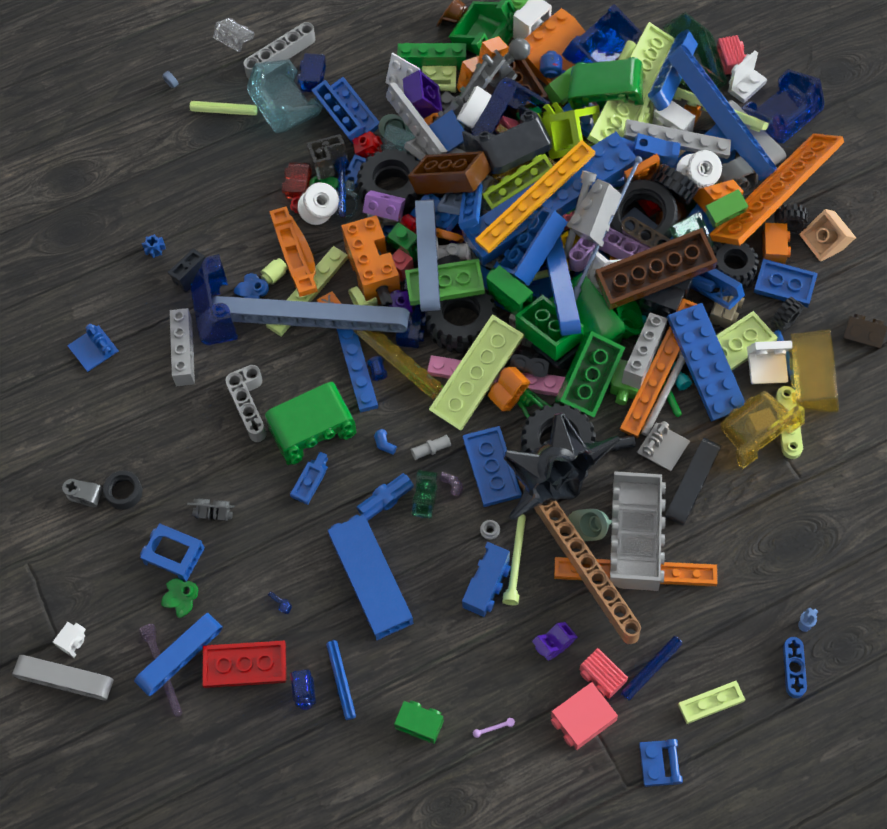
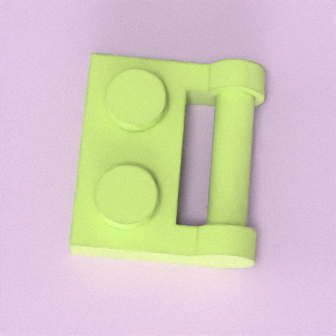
M422 66V73L438 84L440 91L456 93V66Z

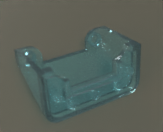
M290 59L255 63L247 85L250 97L275 133H283L319 115L323 107L316 98H312L308 102L294 82L297 70Z

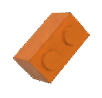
M764 224L762 231L763 259L785 264L787 258H790L791 247L788 246L790 231H787V224Z

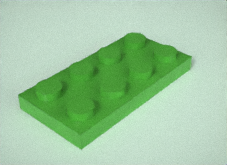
M479 258L438 265L440 301L485 294ZM418 268L405 270L410 306L420 304Z

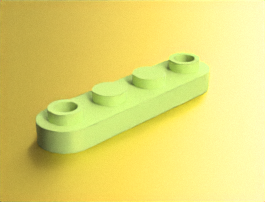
M783 386L778 389L776 394L782 453L789 459H796L803 450L797 396L793 388ZM790 445H794L796 449H792Z

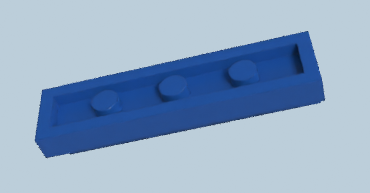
M716 269L698 276L714 281L715 288H719L720 292L711 293L696 286H691L695 291L728 310H731L745 296L740 282ZM725 296L734 297L729 303L723 300Z

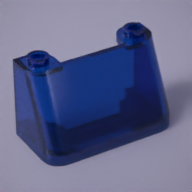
M613 4L608 9V12L601 16L592 27L581 36H576L569 43L562 56L574 65L580 62L586 64L614 61L620 57L628 40L637 44L643 33Z
M788 69L779 77V91L759 107L754 102H748L741 108L748 115L768 122V128L764 131L777 143L782 144L824 108L825 100L819 78Z
M219 254L204 259L191 284L198 334L201 342L206 345L238 339L229 307L224 303L213 304L212 296L220 294L221 286L223 284L228 285Z

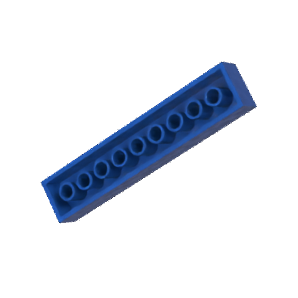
M615 131L593 145L591 148L595 151V155L489 254L475 242V238L532 185L481 216L479 224L475 227L462 229L463 239L477 258H479L482 265L488 264L505 253L507 249L513 248L517 243L516 238L528 230L527 225L542 207L555 210L561 216L574 209L583 184L580 178L582 171L597 174L595 181L600 179L611 185L623 178L624 171L634 166L636 156L619 134Z

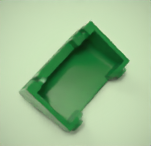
M637 57L586 64L580 62L572 67L568 90V102L572 110L580 109L584 104L585 107H589V103L622 99L624 103L632 100L635 106L644 105L643 64Z
M583 273L571 279L573 289L575 286L577 287ZM586 276L580 287L581 292L576 300L580 323L583 325V336L585 332L593 331L617 344L621 343L625 333L623 322L613 309H608L603 296ZM552 295V296L549 298V300L554 303V299H553V295Z

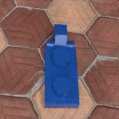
M320 452L315 461L311 460L307 463L290 493L291 498L307 505L309 504L328 468L325 466L328 461L327 454Z

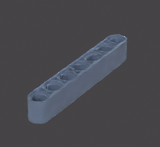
M434 199L415 201L420 307L421 312L440 310Z

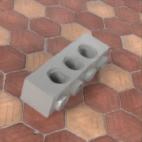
M188 308L170 310L172 377L176 386L195 384L192 317Z
M649 313L624 369L623 384L637 389L641 388L665 333L668 318Z

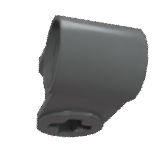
M75 479L66 480L62 486L63 492L69 501L89 507H97L103 491V487L96 483Z

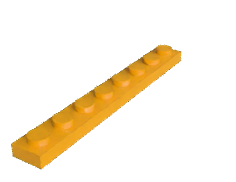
M581 140L475 238V242L488 254L493 251L595 155V151Z

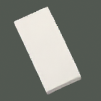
M478 86L474 87L467 103L463 105L457 120L469 128H473L492 95Z

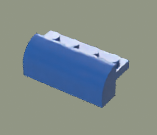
M344 77L331 86L324 80L312 89L315 97L352 144L354 138L369 131L373 133L379 129L377 118Z

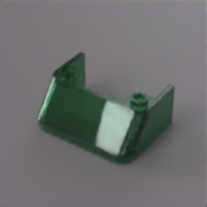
M686 12L663 26V30L673 36V38H676L679 33L688 29L698 43L693 56L717 88L727 84L714 37L708 29ZM682 78L680 83L690 91L691 89Z

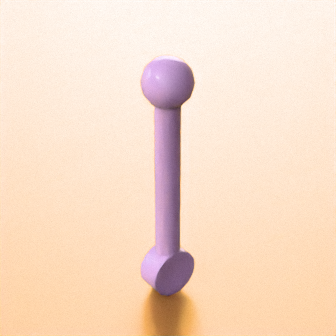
M508 718L506 722L482 730L475 729L473 736L478 738L483 733L505 726L512 727L515 721L513 718Z

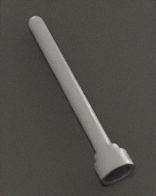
M582 171L580 178L583 184L575 212L586 197L590 185L595 182L597 174ZM571 229L569 230L564 248L566 259L569 258V252L573 247L576 236Z

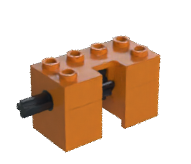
M377 215L341 225L345 250L352 269L357 274L358 286L365 300L368 301L376 297L378 304L389 307L390 304H393L390 293L400 290V281L391 252L387 253L385 236Z

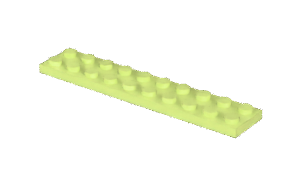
M650 22L646 25L630 56L637 57L643 64L644 104L675 38ZM623 99L606 101L587 139L597 144L615 131L623 138L626 120L637 121L644 105L635 106L632 100L624 103Z

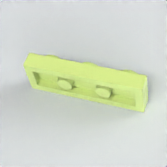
M737 681L679 702L678 706L686 724L743 703L745 698Z

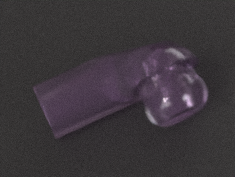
M442 472L439 480L450 484L452 487L450 493L459 496L463 490L460 479L457 476Z

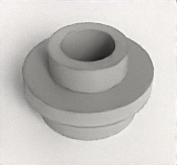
M487 520L482 523L480 533L485 539H495L500 533V526L493 520ZM488 528H492L494 531L492 533H488L486 530Z

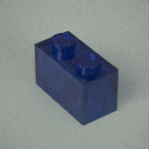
M304 54V59L300 61L301 73L297 75V84H300L301 91L312 92L313 88L324 81L326 71L325 55Z

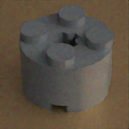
M739 156L729 163L722 164L721 176L717 182L734 180L744 191L742 196L745 197L750 193L749 189L751 186L755 187L757 185L759 176L746 160Z

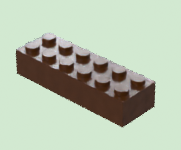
M703 228L596 269L594 277L608 309L611 310L713 270L718 261Z

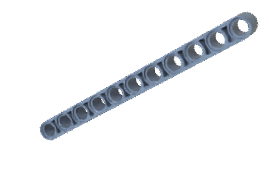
M223 296L212 298L208 312L209 318L216 321L399 333L407 331L410 315L407 309L400 307Z

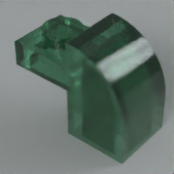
M418 470L412 516L432 518L437 494L438 473Z

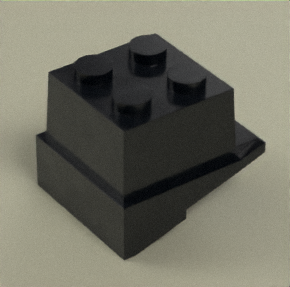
M693 278L642 297L639 307L642 315L648 317L649 313H653L666 318L668 315L677 312L683 298L687 300L689 297Z

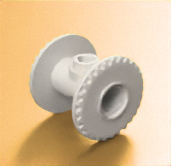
M701 150L682 157L676 166V171L681 172L684 176L686 175L688 179L697 184V187H708L715 184L720 178L722 165L715 153Z
M315 183L308 187L298 201V212L301 218L312 225L325 223L338 209L339 197L336 190L326 183Z
M437 239L438 259L448 255H456L460 260H471V248L466 241L459 244L438 245Z

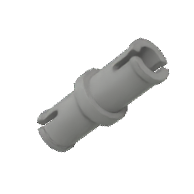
M444 435L433 441L427 440L425 444L411 448L413 458L417 460L428 454L434 455L436 451L450 447L451 442L449 437Z

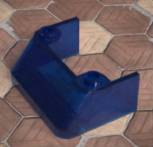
M503 78L496 86L471 134L477 136L483 131L493 134L508 106L518 109L519 105L525 106L526 102L529 101L543 109V106L550 102L511 78Z

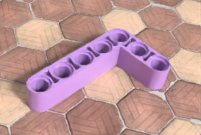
M609 228L603 239V247H599L598 251L602 250L617 259H624L650 248ZM580 238L569 252V268L575 272L582 271L587 266L596 244Z

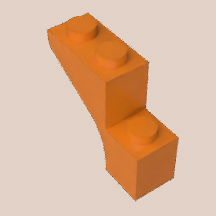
M499 36L482 42L479 56L462 61L457 84L458 90L463 86H467L476 69L475 65L479 62L482 64L484 61L482 59L484 54H488L492 59L496 55L494 53L496 49L502 56L508 52L509 47Z

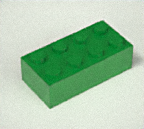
M593 331L585 332L555 402L562 406L565 404L570 405V408L573 410L575 408L581 410V415L586 414L588 418H594L625 347Z

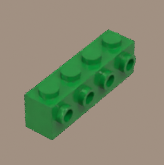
M398 43L397 56L420 68V70H422V66H456V70H461L462 61L466 60V43Z

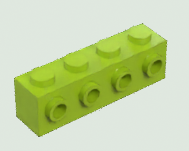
M546 154L538 155L528 165L519 167L516 173L511 176H505L499 184L488 187L482 195L490 208L494 209L538 181L553 165Z

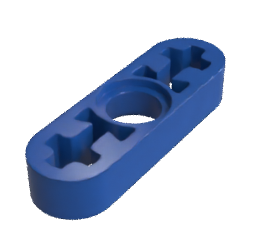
M790 637L783 645L786 691L792 698H800L807 690L804 645L799 638ZM791 643L798 647L795 651V657H792V648H788ZM792 662L798 663L801 668L800 672H792L789 664ZM795 678H798L797 686L802 688L799 692L791 688L795 684Z

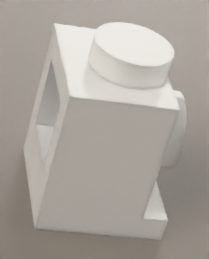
M67 622L53 643L60 650L74 658L76 656L74 651L76 648H80L84 642V632L86 629L77 623L72 625Z

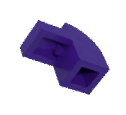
M566 622L557 623L547 634L537 636L532 642L535 644L537 652L549 661L567 649L578 637Z

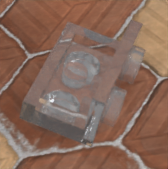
M226 18L216 22L213 38L240 52L243 42L253 39L254 32L249 30L248 27L236 23L234 19Z

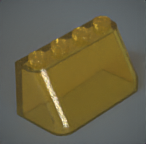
M830 329L791 334L792 349L789 350V353H792L793 358H789L790 370H794V375H791V385L795 387V392L792 393L793 404H797L798 408L839 412L834 349Z

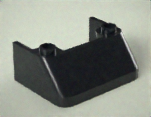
M519 105L521 124L497 135L483 131L479 135L473 136L463 131L465 152L483 151L491 168L490 172L501 174L550 151L553 148L552 139L536 112Z

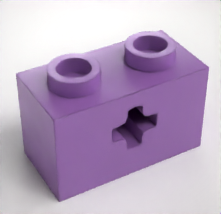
M370 190L365 195L363 213L398 221L403 216L406 199Z

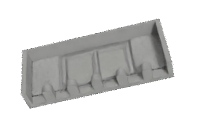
M614 472L610 580L615 587L659 591L660 583H664V570H661V564L664 565L665 552H661V546L664 547L665 534H661V529L665 528V517H662V511H665V499H662V494H665L666 482H662V474Z

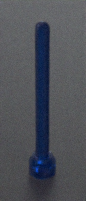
M338 157L335 160V170L338 172L339 216L343 218L346 216L345 172L349 168V162L345 157Z

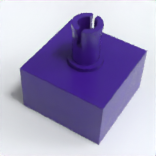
M418 70L402 79L405 96L423 119L442 110L440 86Z

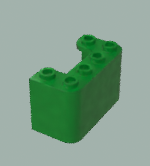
M333 382L325 383L273 407L265 414L268 428L287 466L299 463L304 456L303 449L312 448L324 439H331L337 434L340 439L347 440L357 433L355 421Z

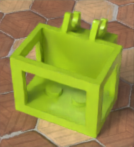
M557 102L552 104L555 112L549 104L543 106L546 111L543 113V118L540 117L552 139L553 148L549 151L550 159L564 157L575 145L583 140L579 117L592 114L595 124L600 115L599 105L564 112ZM588 143L587 145H589L590 147H592V146L595 145V144H594V143Z

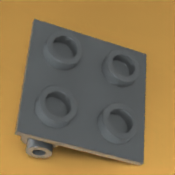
M200 498L194 499V502L187 503V505H197L196 508H193L192 513L196 518L208 517V519H211L212 509L214 508L213 519L216 520L218 516V520L225 521L232 519L233 512L230 511V508L235 507V505H229L230 501L218 500L210 503V499Z

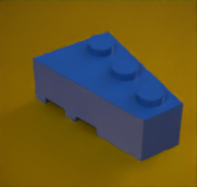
M487 542L485 546L486 553L483 559L479 560V568L474 578L472 577L462 600V608L485 617L487 611H492L495 603L493 598L495 594H500L503 587L502 579L503 577H508L511 566H509L510 551L490 542Z

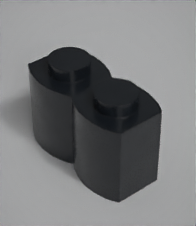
M518 349L511 356L510 367H516L521 373L528 372L533 376L544 377L548 374L550 362L539 353L532 354L527 350Z

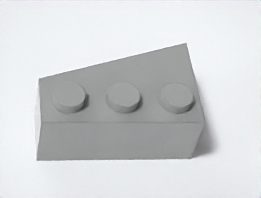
M597 179L566 226L579 237L603 247L604 241L602 239L605 231H609L610 226L608 223L611 216L615 215L622 195L611 184Z

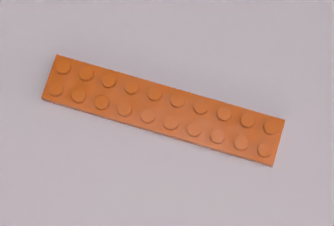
M813 133L775 172L745 199L748 204L746 212L717 226L709 234L710 240L738 246L743 244L844 143L843 136Z

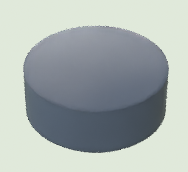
M169 71L162 75L164 81L171 88H175L179 84Z

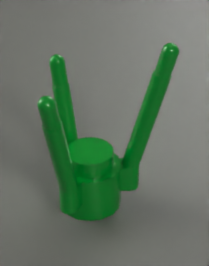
M529 388L524 391L517 403L526 418L530 416L525 407L526 405L530 407L535 403L541 409L543 406L549 405Z

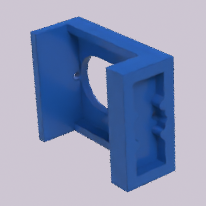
M159 523L158 527L153 529L148 545L143 547L140 558L145 565H148V563L176 574L179 579L186 582L205 547L201 540ZM162 537L189 547L181 563L155 553Z

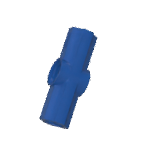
M403 473L389 484H382L376 488L371 497L357 506V510L360 515L364 514L368 521L383 509L388 510L392 508L401 496L414 488V485L410 478Z

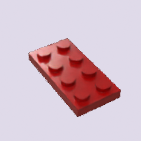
M285 641L203 646L204 688L286 683Z

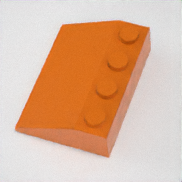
M561 8L525 38L530 44V54L525 61L534 75L548 85L555 78H546L540 72V58L543 54H546L547 51H556L563 59L562 70L567 71L576 63L586 60L594 53L598 46L578 21Z

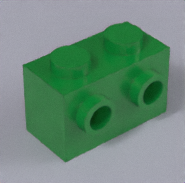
M404 701L394 723L395 729L435 744L444 722L441 712L433 708H429V710L421 707V704L415 701Z

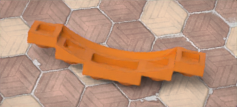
M287 206L269 211L285 262L299 297L318 292L313 279L316 274V267L312 252L297 223L289 214Z

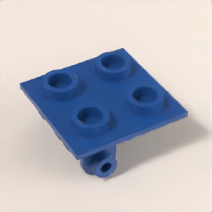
M87 325L86 334L67 345L87 372L119 352L99 325Z

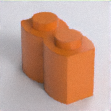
M507 367L501 371L498 382H495L490 387L488 397L502 411H510L528 388L530 381L516 367Z

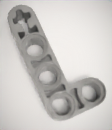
M249 365L228 374L225 381L250 439L254 442H261L266 437V430L249 391L261 386L263 380L260 369L255 365ZM248 413H253V415L249 417L246 416ZM254 425H256L258 431H255V430H254V428H253Z

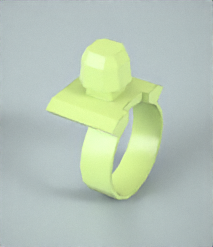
M357 286L349 289V295L354 305L378 306L376 297L366 301Z

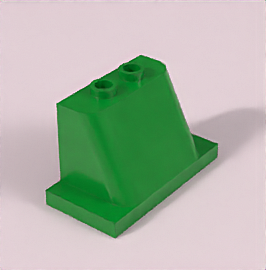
M473 1L449 35L451 42L466 43V51L479 56L482 42L499 36L508 44L513 36V16L516 12L512 1Z

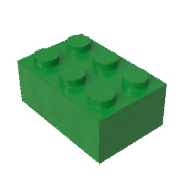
M544 295L515 315L516 330L523 333L525 338L555 361L574 348L583 339V325L581 323V334L561 336L555 304Z

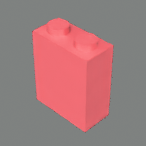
M591 682L555 708L551 713V722L557 730L561 729L565 734L563 737L566 743L578 750L616 722L618 715Z

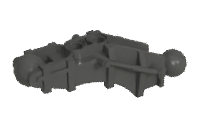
M516 38L511 41L509 52L504 56L497 49L494 51L496 55L492 59L488 54H484L482 57L484 61L482 64L479 62L475 65L476 69L467 86L459 89L461 94L455 97L454 102L443 112L441 110L438 113L435 121L451 110L458 117L474 87L478 86L492 95L483 113L474 125V127L477 125L480 130L484 129L486 126L484 121L488 119L489 115L510 92H516L517 88L513 81L516 79L517 74L510 64L514 60H524L530 54L529 42L523 38ZM460 122L464 131L469 132L472 129Z

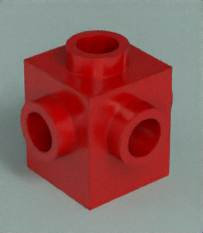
M371 131L353 139L355 154L367 159L369 156H374V153L378 151L382 152L380 137Z

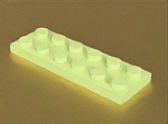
M492 314L429 410L462 431L525 335Z

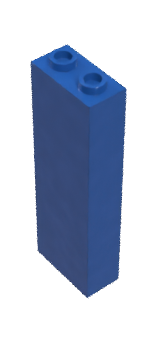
M355 515L349 521L342 524H334L331 529H328L331 542L376 640L414 624L413 617L365 515Z

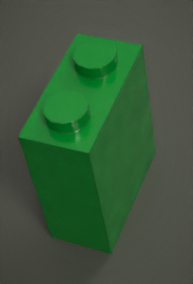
M500 265L487 274L486 280L489 294L514 316L533 302V292Z

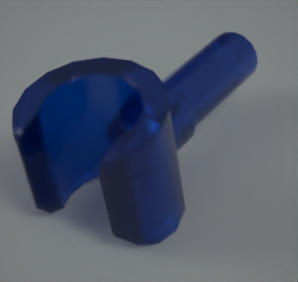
M270 591L268 595L280 604L278 610L289 614L292 608L290 602L287 599L279 598Z

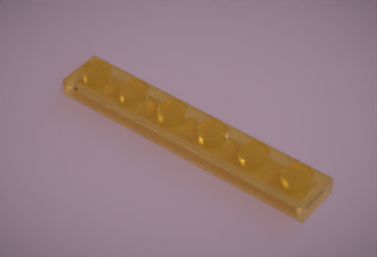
M353 330L433 400L437 398L444 387L441 382L433 378L427 370L420 367L400 347L393 344L386 335L379 331Z

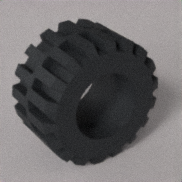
M722 243V246L719 244L713 252L718 261L715 269L740 282L745 289L748 287V284L753 282L759 263V260H757L758 255L754 253L755 250L753 248H749L747 243L740 246ZM734 262L739 264L742 268L732 269L729 268L725 263Z

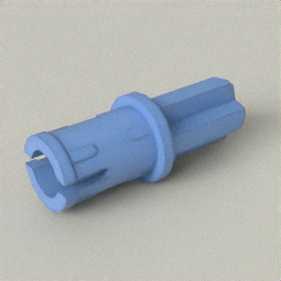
M808 608L806 612L801 614L798 623L801 631L807 632L808 629L810 630L816 624V615L818 613L816 609Z

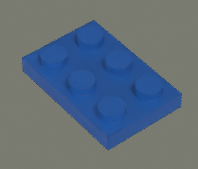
M763 259L753 293L782 301L793 297L804 307L808 308L818 273Z

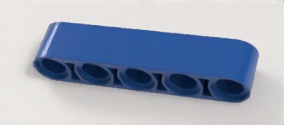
M206 613L140 672L134 682L148 696L153 695L203 649V646L209 644L221 632L223 627L209 613Z

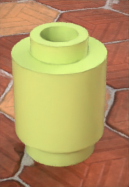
M280 258L273 260L261 271V278L268 284L274 285L286 274L288 266Z

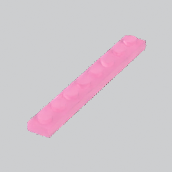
M431 355L427 374L449 379L461 360ZM528 372L522 373L530 381L528 388L532 392L551 396L558 395L565 377L549 374L544 377H537ZM500 374L498 375V377L496 378V380L494 381V383H495V382H498V380H499V378H500Z

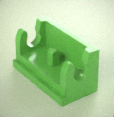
M737 189L706 205L707 211L705 213L712 227L715 228L746 212L748 204L740 190Z

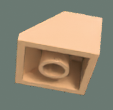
M827 209L820 213L799 234L819 261H823L841 252L856 239L837 213Z

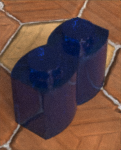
M300 670L291 672L292 696L295 705L300 707V709L312 708V705L316 704L311 671Z

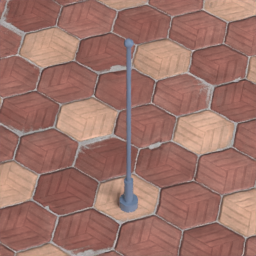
M637 156L635 158V164L622 189V196L620 198L617 209L637 169L638 164L642 162V157ZM611 216L610 221L608 223L609 226L614 216ZM596 245L577 287L575 286L573 289L575 301L581 292L580 287L600 247Z

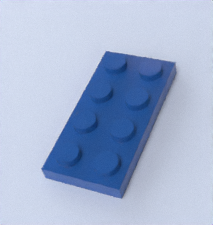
M500 426L463 435L464 445L483 507L521 498L522 494L515 472L503 458L507 447Z

